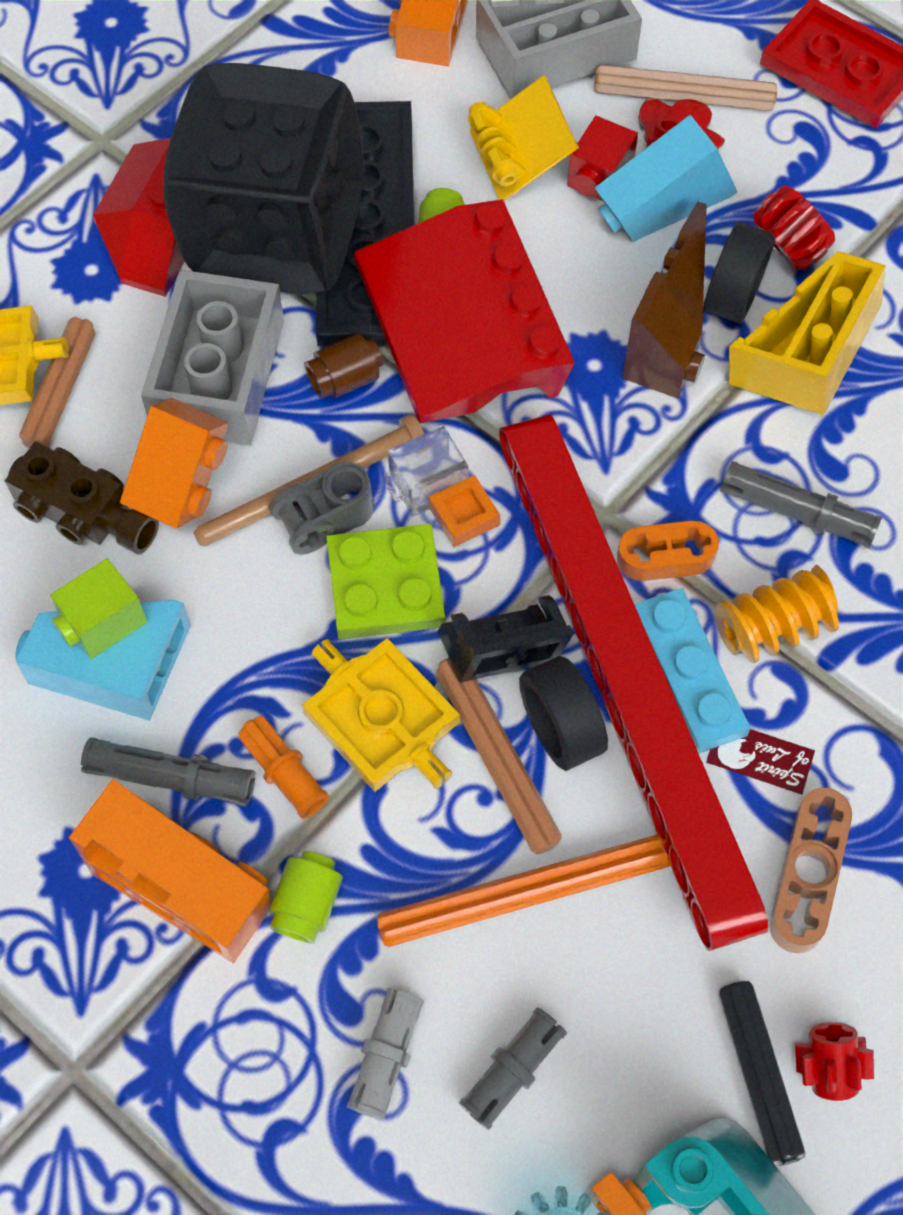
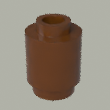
M355 333L315 351L313 359L304 362L309 382L320 399L328 396L336 399L378 380V368L384 365L381 352L372 338L365 340L360 333Z

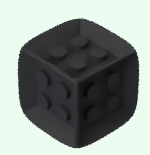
M243 63L207 65L197 73L188 89L171 136L164 165L163 184L167 216L181 256L191 271L279 284L280 292L314 294L331 290L342 270L355 227L361 201L364 167L362 140L353 96L344 82L316 72Z

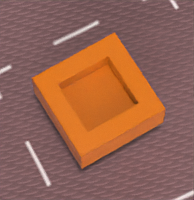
M475 475L428 497L429 508L453 547L500 526V514Z
M612 1172L608 1173L593 1186L587 1196L601 1215H647L646 1213L652 1209L648 1199L632 1180L626 1177L620 1183Z

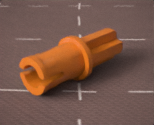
M258 716L248 720L238 733L239 739L265 771L263 778L266 783H275L296 809L301 819L313 816L326 805L330 796L320 787L302 764V753L296 749L291 750L265 717Z

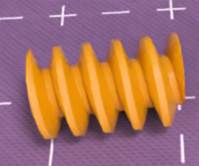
M817 564L811 569V572L807 570L796 572L791 580L783 577L777 579L773 583L772 588L761 585L753 591L752 596L749 593H740L733 599V604L722 600L715 605L716 623L724 644L734 655L742 651L751 663L759 661L758 645L761 643L770 655L778 654L780 651L779 636H782L788 646L794 648L799 645L798 629L800 628L810 640L819 637L818 621H821L826 630L831 633L839 629L838 602L833 585L825 571Z

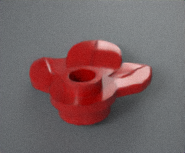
M651 98L646 100L639 110L638 119L645 127L644 140L646 148L689 115L693 117L717 149L724 145L725 139L718 133L708 129L712 118V111L703 102L684 99L677 101L673 106H669L657 98Z

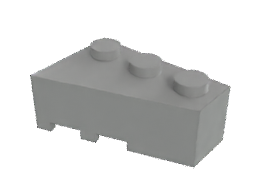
M631 0L476 1V38L511 98L543 75L547 77L550 86L554 87L594 74L598 65L618 66L637 59L642 17Z

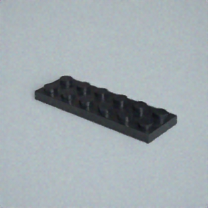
M411 101L355 102L364 157L361 201L340 275L330 291L316 293L317 346H329L355 333H360L365 340L372 338L377 345H388L354 260V255L360 249L414 226Z

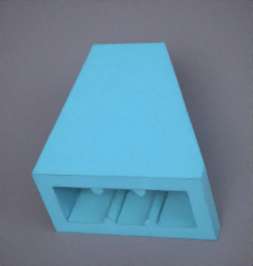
M691 115L595 187L605 203L598 209L604 220L614 233L623 228L633 242L687 218L697 201L707 204V208L738 192L717 147Z
M177 600L141 603L147 623L93 659L89 658L79 643L71 648L65 643L51 619L59 615L57 611L38 613L31 630L24 631L17 643L15 652L16 663L30 685L150 721L191 627L184 603Z

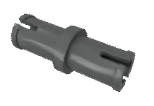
M538 1007L533 1011V1015L505 1049L498 1047L490 1056L494 1061L466 1097L462 1098L458 1103L466 1112L469 1111V1115L487 1130H490L493 1126L492 1123L522 1087L525 1089L530 1088L536 1080L532 1074L561 1038L567 1035L566 1030L561 1025L555 1026L557 1021Z

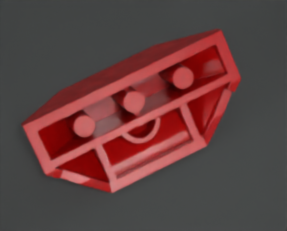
M171 138L133 144L93 214L95 224L115 266L121 284L164 297L167 296L179 270H181L185 262L177 246L167 216L163 196L164 165Z

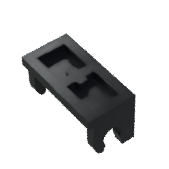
M550 595L541 596L538 598L540 607L538 604L530 605L525 610L471 621L462 612L452 614V621L442 623L438 629V634L459 683L538 666L560 656L574 633L571 626L566 625L554 598Z

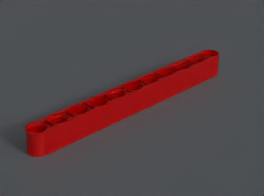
M551 414L499 428V439L506 464L703 945L710 952L767 933L768 919L760 894L555 419Z

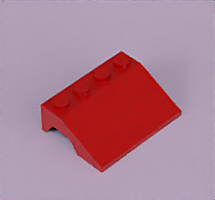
M503 199L456 206L355 252L354 260L419 423L476 413L501 393L532 387H539L549 398L559 396L575 361Z

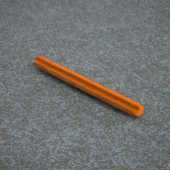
M656 834L384 911L377 915V926L383 944L391 947L670 867L660 837Z

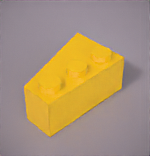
M837 251L795 288V295L778 310L772 308L762 317V324L745 339L739 337L729 346V385L824 415L882 305L886 265Z

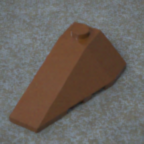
M697 201L682 226L675 248L670 247L666 253L661 273L656 271L650 280L632 318L622 379L679 399L686 381L696 382L705 360V354L698 352L703 329L707 204Z

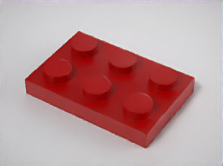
M809 0L762 51L760 65L876 129L903 98V46L818 0Z

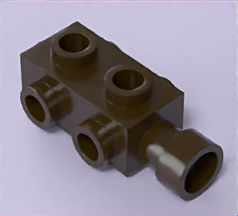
M35 441L24 456H20L14 461L7 478L4 480L15 500L13 506L22 516L35 523H39L43 517L57 523L55 526L57 531L77 545H82L86 538L101 545L107 535L110 534L116 537L118 545L136 554H142L150 547L156 537L159 527L158 520L120 504L124 484L117 476L102 468L94 471L82 465L77 457L61 447H56L55 450H52ZM79 492H83V493H85V494H87V495L84 496V497H81L80 494H79Z

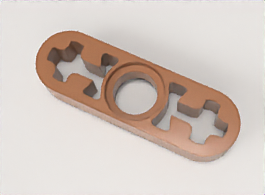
M831 788L814 789L802 800L795 815L769 923L770 933L777 945L791 953H805L813 949L822 939L828 927L852 821V808L849 801L840 792ZM819 806L829 808V817L836 820L831 821L823 835L822 842L811 840L816 833L818 816L812 813H816ZM806 855L820 859L827 870L826 880L817 884L804 881L797 874L795 868L796 860ZM800 897L811 899L806 908L804 923L812 926L813 929L808 928L802 936H796L792 934V924L785 921L784 918L789 919L792 917L798 907Z

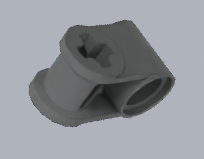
M353 462L335 464L330 469L300 484L285 488L271 500L269 511L275 519L281 520L291 536L289 545L295 554L302 555L316 551L327 543V535L344 534L364 525L370 520L374 512V501L368 473L362 466ZM347 492L358 493V495H356L354 498H338L339 496Z

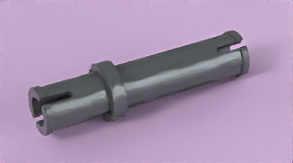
M734 461L731 462L723 480L725 484L721 486L720 490L724 494L752 502V504L813 526V532L823 535L824 531L849 539L869 549L882 520L881 516L858 510L837 501L838 496L828 493L827 497L770 475L757 472Z
M90 737L83 748L81 756V771L85 774L107 776L132 783L181 792L185 799L197 801L200 797L247 807L251 801L255 786L254 770L233 768L208 762L206 756L198 754L192 755L191 758L179 757Z

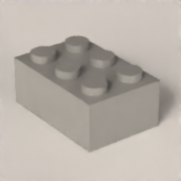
M179 270L141 394L146 415L148 416L151 405L174 398L228 422L229 424L223 438L227 442L251 445L284 322L279 284Z

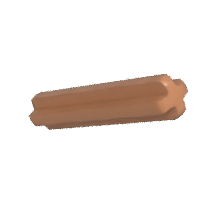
M72 317L67 322L62 336H65L68 341L69 357L51 359L19 433V438L25 447L30 448L35 441L48 447L96 333L91 321Z

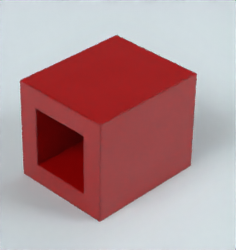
M595 115L577 143L579 148L570 154L567 186L585 196L603 201L595 187L635 157L638 132Z

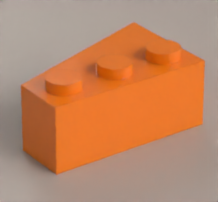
M114 779L110 781L69 836L70 841L93 876L233 964L270 910L272 899L268 888L265 886L268 881L260 872L243 862H238L237 865L233 864L220 855L219 850L207 839L196 833H189Z

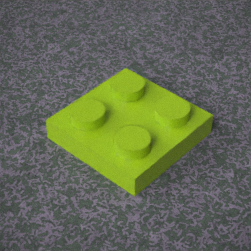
M432 523L326 536L338 640L439 628L442 623H445Z

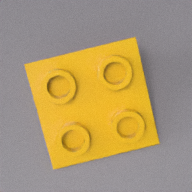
M545 75L497 110L486 105L485 102H476L469 108L468 123L472 127L469 131L499 200H507L579 148Z

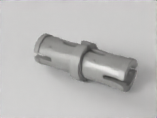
M387 988L386 996L371 1039L364 1040L361 1052L365 1056L356 1085L346 1106L355 1112L372 1118L375 1117L379 1120L385 1119L390 1096L401 1067L407 1068L410 1054L406 1053L415 1022L424 1003V1000L416 995L393 988Z

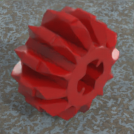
M783 185L775 193H770L754 212V225L775 235L774 248L779 255H782L796 269L805 271L813 263L816 264L827 254L828 249L836 241L830 224L812 206L809 200L807 201L799 191H795L792 187Z

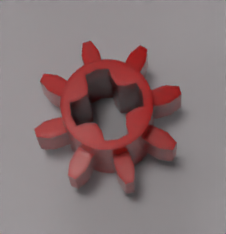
M825 1022L815 1025L810 1030V1033H808L809 1043L795 1044L796 1072L802 1074L803 1085L812 1086L813 1093L820 1098L831 1101L851 1099L862 1090L861 1079H874V1050L866 1048V1038L864 1036L858 1037L857 1030L848 1024Z

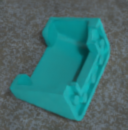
M727 1118L711 1119L671 1142L644 1164L633 1180L651 1204L652 1209L649 1212L660 1206L675 1205L685 1209L689 1215H699L717 1199L729 1215H815L748 1131L738 1122Z

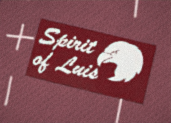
M750 729L747 737L710 749L706 763L803 795L815 750Z

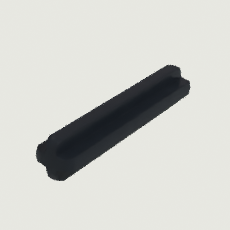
M750 981L731 983L719 990V998L767 1155L775 1166H785L798 1162L805 1158L806 1151L754 986Z

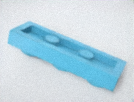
M680 588L635 603V607L698 753L700 754L747 737L751 729L684 589Z

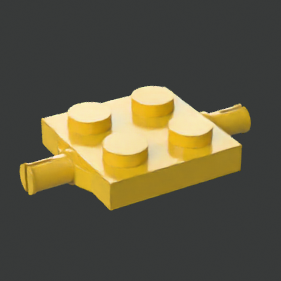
M32 306L0 310V405L33 401L34 377L38 363L41 360L69 357V345L65 336L37 340L39 317Z
M388 638L367 654L353 658L350 661L344 658L331 644L329 639L321 642L322 648L318 644L313 649L311 655L317 659L331 676L319 692L302 704L303 714L370 788L376 792L400 771L409 769L412 766H415L435 789L442 786V780L446 783L453 772L442 763L432 750L438 740L460 723V714Z

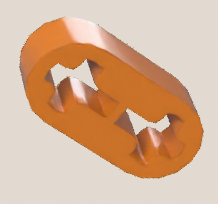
M684 521L632 528L624 533L619 541L617 565L626 577L637 581L698 575L705 573L712 567L719 549V538L713 528L701 521ZM692 540L697 548H703L701 555H693L690 548H685L686 541ZM643 546L645 554H650L649 561H640L639 556L633 553L634 547Z

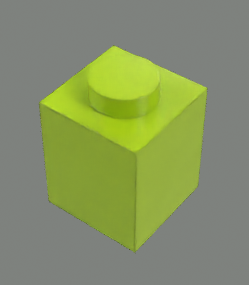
M108 557L50 594L59 614L51 619L54 627L70 648L79 643L90 659H93L147 623L139 597Z

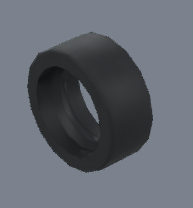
M742 222L735 224L726 240L713 272L704 301V311L739 324L743 322L766 271L776 238L773 233Z
M557 656L521 674L519 677V689L530 723L548 756L559 768L568 771L602 755L608 750L607 731L599 706L580 671L568 658Z

